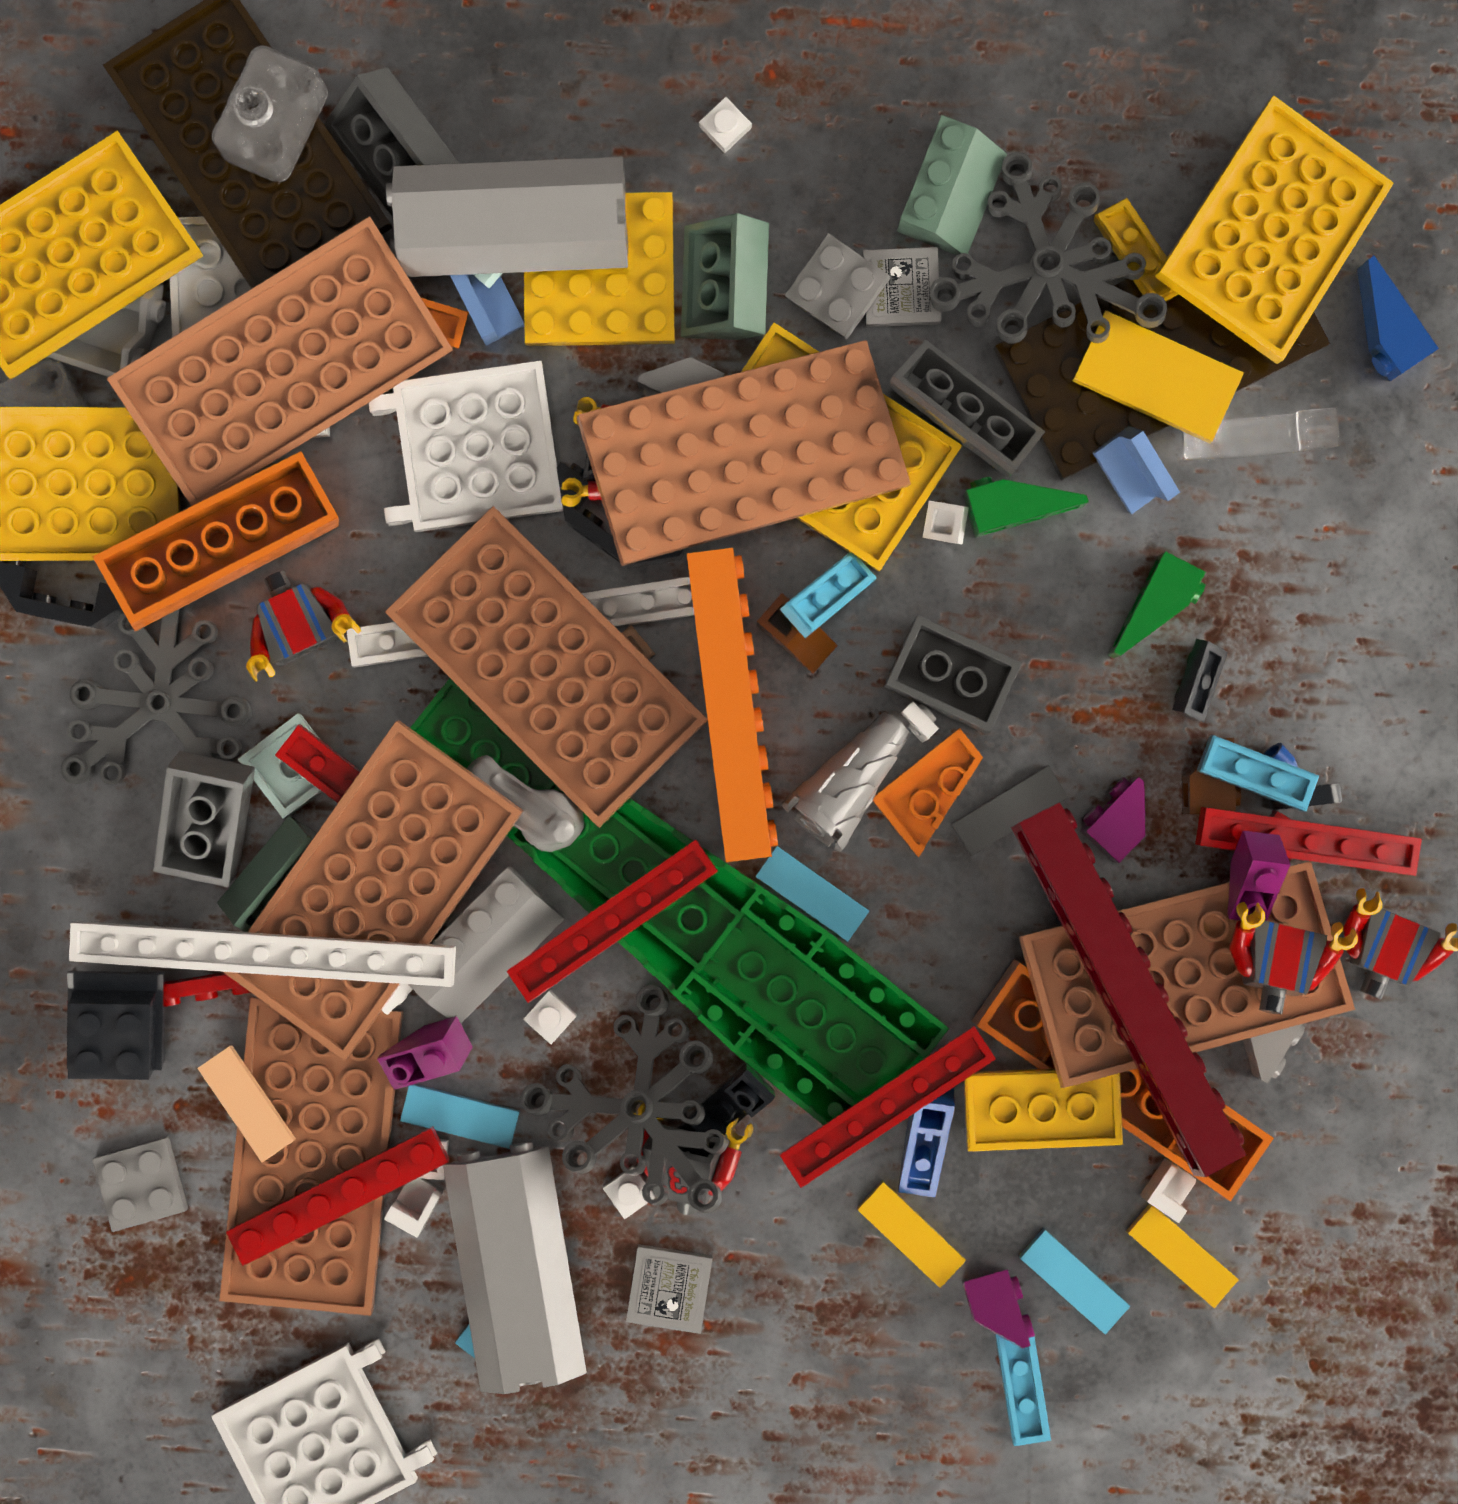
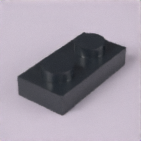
M1196 639L1187 659V667L1181 685L1175 694L1173 711L1191 720L1205 722L1228 654L1227 651L1209 641Z

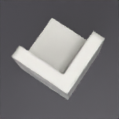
M1164 1158L1140 1196L1177 1223H1180L1187 1212L1181 1204L1195 1185L1196 1179Z
M417 1178L403 1186L384 1220L418 1237L444 1190L424 1179Z

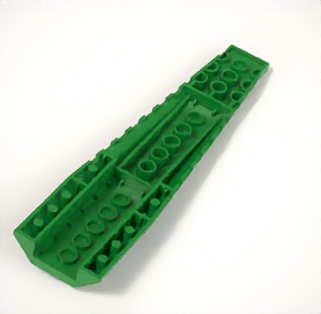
M449 678L410 727L464 768H467L476 758L488 755L502 769L512 774L528 787L537 790L553 789L564 793L451 678ZM631 798L600 828L583 812L584 828L581 834L570 846L553 852H545L535 848L534 845L525 840L521 830L515 826L507 834L518 847L527 853L544 872L551 876L588 913L594 911L693 842L692 839ZM704 847L702 848L718 869V872L617 941L670 990L682 1004L693 1012L733 1053L748 1063L755 1071L822 1125L927 1057L949 1030L945 1024L830 932Z

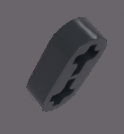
M1340 783L1316 785L1309 806L1342 802ZM1269 799L1270 810L1292 808Z

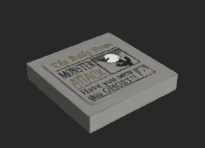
M938 247L863 250L862 257L890 276V280L865 314V327L937 325L941 323V311L934 308L930 301V287L935 280L939 279Z
M638 1244L626 1322L701 1334L713 1256Z

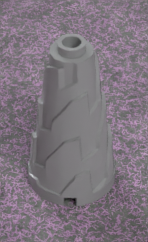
M892 711L890 714L886 712L881 713L863 732H859L843 749L828 759L808 780L787 796L782 803L785 811L788 813L794 806L798 813L793 819L803 829L828 847L836 840L835 851L841 852L849 843V839L861 821V817L872 803L879 785L898 759L896 758L897 754L910 736V732L907 730L910 723L896 711Z

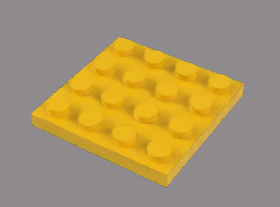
M672 192L625 193L628 268L524 272V329L526 346L675 344Z

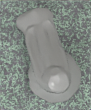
M488 755L476 758L466 768L524 810L514 826L521 830L525 840L534 845L535 848L545 852H553L570 846L581 834L584 828L583 811L565 793L553 789H532L502 769Z

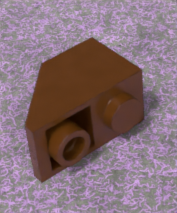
M781 593L758 619L756 625L808 671L814 674L838 645L820 627L804 638L780 610L790 601L788 597Z
M1222 738L1234 743V738ZM1201 756L1181 777L1182 814H1200L1201 806L1236 811V806L1241 804V788L1198 772L1197 768L1202 758Z

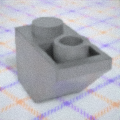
M689 357L640 374L637 379L638 389L643 391L641 396L648 397L725 377V373Z
M1303 1024L1243 1040L1251 1073L1254 1077L1268 1084L1271 1078L1275 1079L1280 1075L1286 1063L1283 1057L1290 1045L1295 1046L1301 1039L1305 1030Z

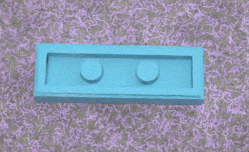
M849 552L788 601L780 610L806 638L873 583L877 577L861 559Z
M1215 735L1209 736L1197 771L1300 811H1307L1319 775Z
M778 846L773 850L772 857H768L755 876L847 942L869 913L868 909Z
M413 1084L408 1087L400 1121L425 1128L433 1126L437 1131L510 1149L520 1110Z
M1044 1228L1019 1255V1258L1105 1335L1130 1307L1123 1298Z
M995 1334L1013 1446L1051 1441L1035 1336L1029 1338L1031 1346L1019 1348Z

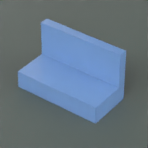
M473 274L450 275L486 346L524 327V321L501 276L489 289Z
M1128 426L1092 452L1130 514L1139 510L1155 497L1169 501L1180 493L1143 430Z

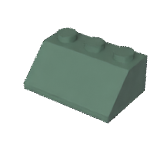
M941 115L901 216L897 232L954 255L968 254L987 207L988 198L992 194L1007 153L977 128Z
M735 213L684 226L681 337L741 340L765 335L768 222Z
M290 815L217 902L234 926L245 932L249 931L317 834L315 831Z

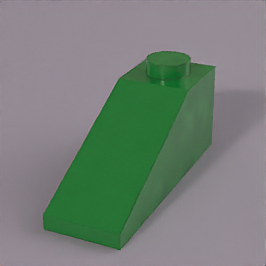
M985 477L971 482V489H967L963 494L965 505L969 507L968 515L975 538L1083 508L1089 502L1087 495L1005 479L993 482L992 477Z
M1166 551L1158 555L1107 655L1112 658L1121 656L1188 607L1190 602L1196 604L1206 586L1205 583L1201 582L1206 572Z

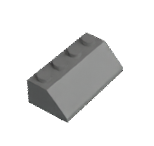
M509 866L432 943V945L456 946L454 985L452 987L408 985L428 1005L447 1018L457 1016L460 1023H462L509 976L506 971L529 956L565 918L513 866Z

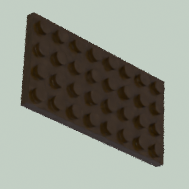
M203 0L103 64L251 289L369 216L381 235L393 228L240 0ZM278 72H281L289 81L288 85L284 88L277 84L276 74ZM248 88L263 90L273 103L274 112L271 120L259 128H251L242 124L234 110L235 98L240 92ZM260 95L248 96L240 104V117L248 121L261 119L268 111V100ZM244 143H247L255 150V155L252 158H247L243 154L242 145Z
M1126 279L1114 285L1138 298L1143 296L1133 280ZM1181 295L1166 301V316L1159 326L1146 328L1244 372L1236 392L1330 344L1313 312L1284 360L1276 364ZM1096 297L1102 316L1106 310L1141 326L1137 322L1135 314ZM1081 302L1074 305L1076 309L1075 320L1070 326L1059 327L1051 317L1027 329L1026 336L1020 342L1006 343L1003 341L994 347L1029 419L1045 431L1040 440L1061 481L1097 463L1092 452L1128 426L1143 430L1147 437L1170 426L1073 382L1074 376L1091 342L1086 335L1088 322ZM1064 310L1057 315L1060 318H1068L1071 313L1068 310ZM1146 310L1143 313L1147 318H1155L1157 316V313L1153 310ZM1097 326L1091 328L1093 333H1095Z

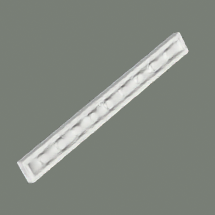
M690 577L581 593L616 628L694 616ZM395 622L360 627V633H357L353 628L347 630L351 665L354 668L428 656Z
M74 921L70 924L69 961L443 987H452L454 985L456 946Z

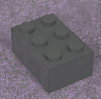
M917 615L911 624L883 687L987 734L991 732L1022 662Z
M184 751L178 752L166 769L153 872L224 887L230 886L241 866L255 767Z

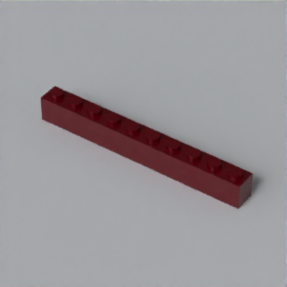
M1059 802L1011 827L1193 1175L1207 1177L1246 1156L1241 1146L1244 1144V1138L1240 1130L1234 1123H1229L1222 1110L1225 1108V1102L1216 1088L1210 1087L1204 1076L1207 1070L1203 1060L1196 1052L1192 1053L1185 1040L1188 1037V1033L1184 1024L1178 1017H1173L1166 1004L1169 1002V997L1165 988L1160 982L1154 981L1148 970L1151 964L1147 954L1141 947H1136L1130 936L1132 927L1128 918L1123 912L1118 913L1111 900L1114 894L1110 884L1104 877H1099L1093 866L1095 857L1092 850L1085 842L1081 843L1075 832L1077 823L1069 809H1063Z

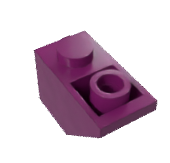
M1123 777L1109 791L1112 798L1103 807L1099 804L1096 805L1083 818L1086 825L1080 832L1115 863H1120L1146 836L1144 781L1140 777H1131L1129 780Z
M1242 831L1231 859L1227 913L1229 919L1241 920L1236 912V907L1239 903L1245 902L1248 907L1247 915L1252 914L1255 911L1256 903H1259L1265 912V921L1268 920L1291 865L1280 835Z
M454 1016L422 1026L381 1053L377 1060L391 1086L396 1090L460 1071L473 1046L458 1017Z
M1007 1269L962 1283L974 1322L1019 1348L1031 1346L1029 1338L1034 1337L1035 1334L1029 1315H1021L1017 1300L1023 1299V1294L1017 1276L1010 1277Z

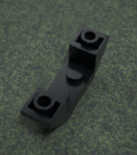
M560 462L557 466L561 499L564 495L576 494L573 490L561 489L562 483L566 479L576 478L582 485H588V481L583 480L584 469L575 463L568 467L563 462ZM581 497L578 505L574 507L562 504L564 519L567 525L621 564L613 536L601 528L604 522L587 509L582 514L578 511L588 497ZM684 550L674 551L624 566L630 569L680 561L684 556Z
M26 561L0 562V588L16 612L101 630L119 619L120 615L124 613L107 583H99L93 612V604L71 600L68 607L56 604L57 597L40 593L33 594L38 571L26 568Z
M746 1063L700 1104L705 1110V1117L700 1124L691 1126L683 1122L678 1129L704 1133L715 1129L725 1135L726 1128L732 1121L738 1118L739 1122L748 1114L754 1117L775 1098V1091ZM697 1108L687 1117L688 1119H693L697 1115Z

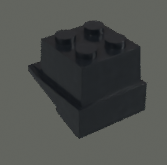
M68 971V1079L149 1080L154 1070H162L165 1061L164 973Z

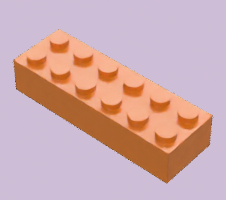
M302 451L92 557L134 631H137L339 527V517Z

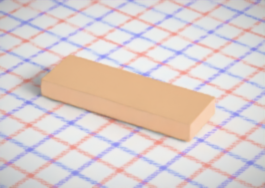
M232 1045L197 1068L261 1162H264L296 1139Z

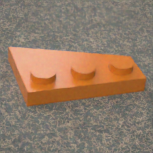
M960 728L880 790L873 799L874 804L918 858L983 759V756Z

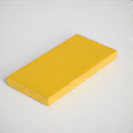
M1105 310L1103 318L1110 324L1109 336L1102 343L1090 342L1073 382L1209 444L1213 442L1244 372ZM1098 325L1094 334H1102L1105 329Z
M1055 1068L981 1071L974 1073L964 1080L968 1151L1123 1145L1120 1073L1066 1088H1060Z

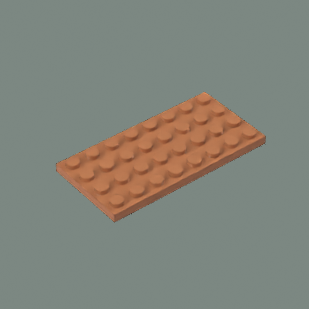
M369 216L106 379L190 505L193 506L250 477L450 353L453 349Z
M867 340L578 414L577 416L578 425L621 566L892 492L911 485Z
M494 506L385 611L599 828L708 721Z
M400 720L396 721L248 932L430 944L524 810ZM224 972L344 1061L349 1058L400 986L399 983Z
M1311 861L1290 866L1267 921L1328 935L1327 941H1332L1330 923ZM1230 882L1118 911V913L1123 912L1128 918L1132 927L1130 936L1136 947H1141L1147 954L1151 964L1148 970L1154 981L1160 982L1165 988L1169 997V1002L1166 1004L1173 1017H1178L1184 1024L1188 1033V1037L1185 1040L1192 1053L1355 1010L1340 959L1332 971L1314 990H1310L1306 995L1300 996L1286 994L1282 1015L1259 1010L1262 989L1243 984L1242 975L1238 973L1229 950L1236 923L1240 921L1229 919L1227 914ZM1063 926L1019 937L1060 1088L1137 1069Z
M256 996L250 997L244 1063L296 1139L264 1162H261L237 1127L227 1230L390 1148L395 1090L391 1086L377 1058L381 1053L400 1042L403 1011L392 1010L388 1015L381 1011L349 1058L344 1061ZM385 1195L242 1266L226 1234L219 1301L371 1316L374 1308Z

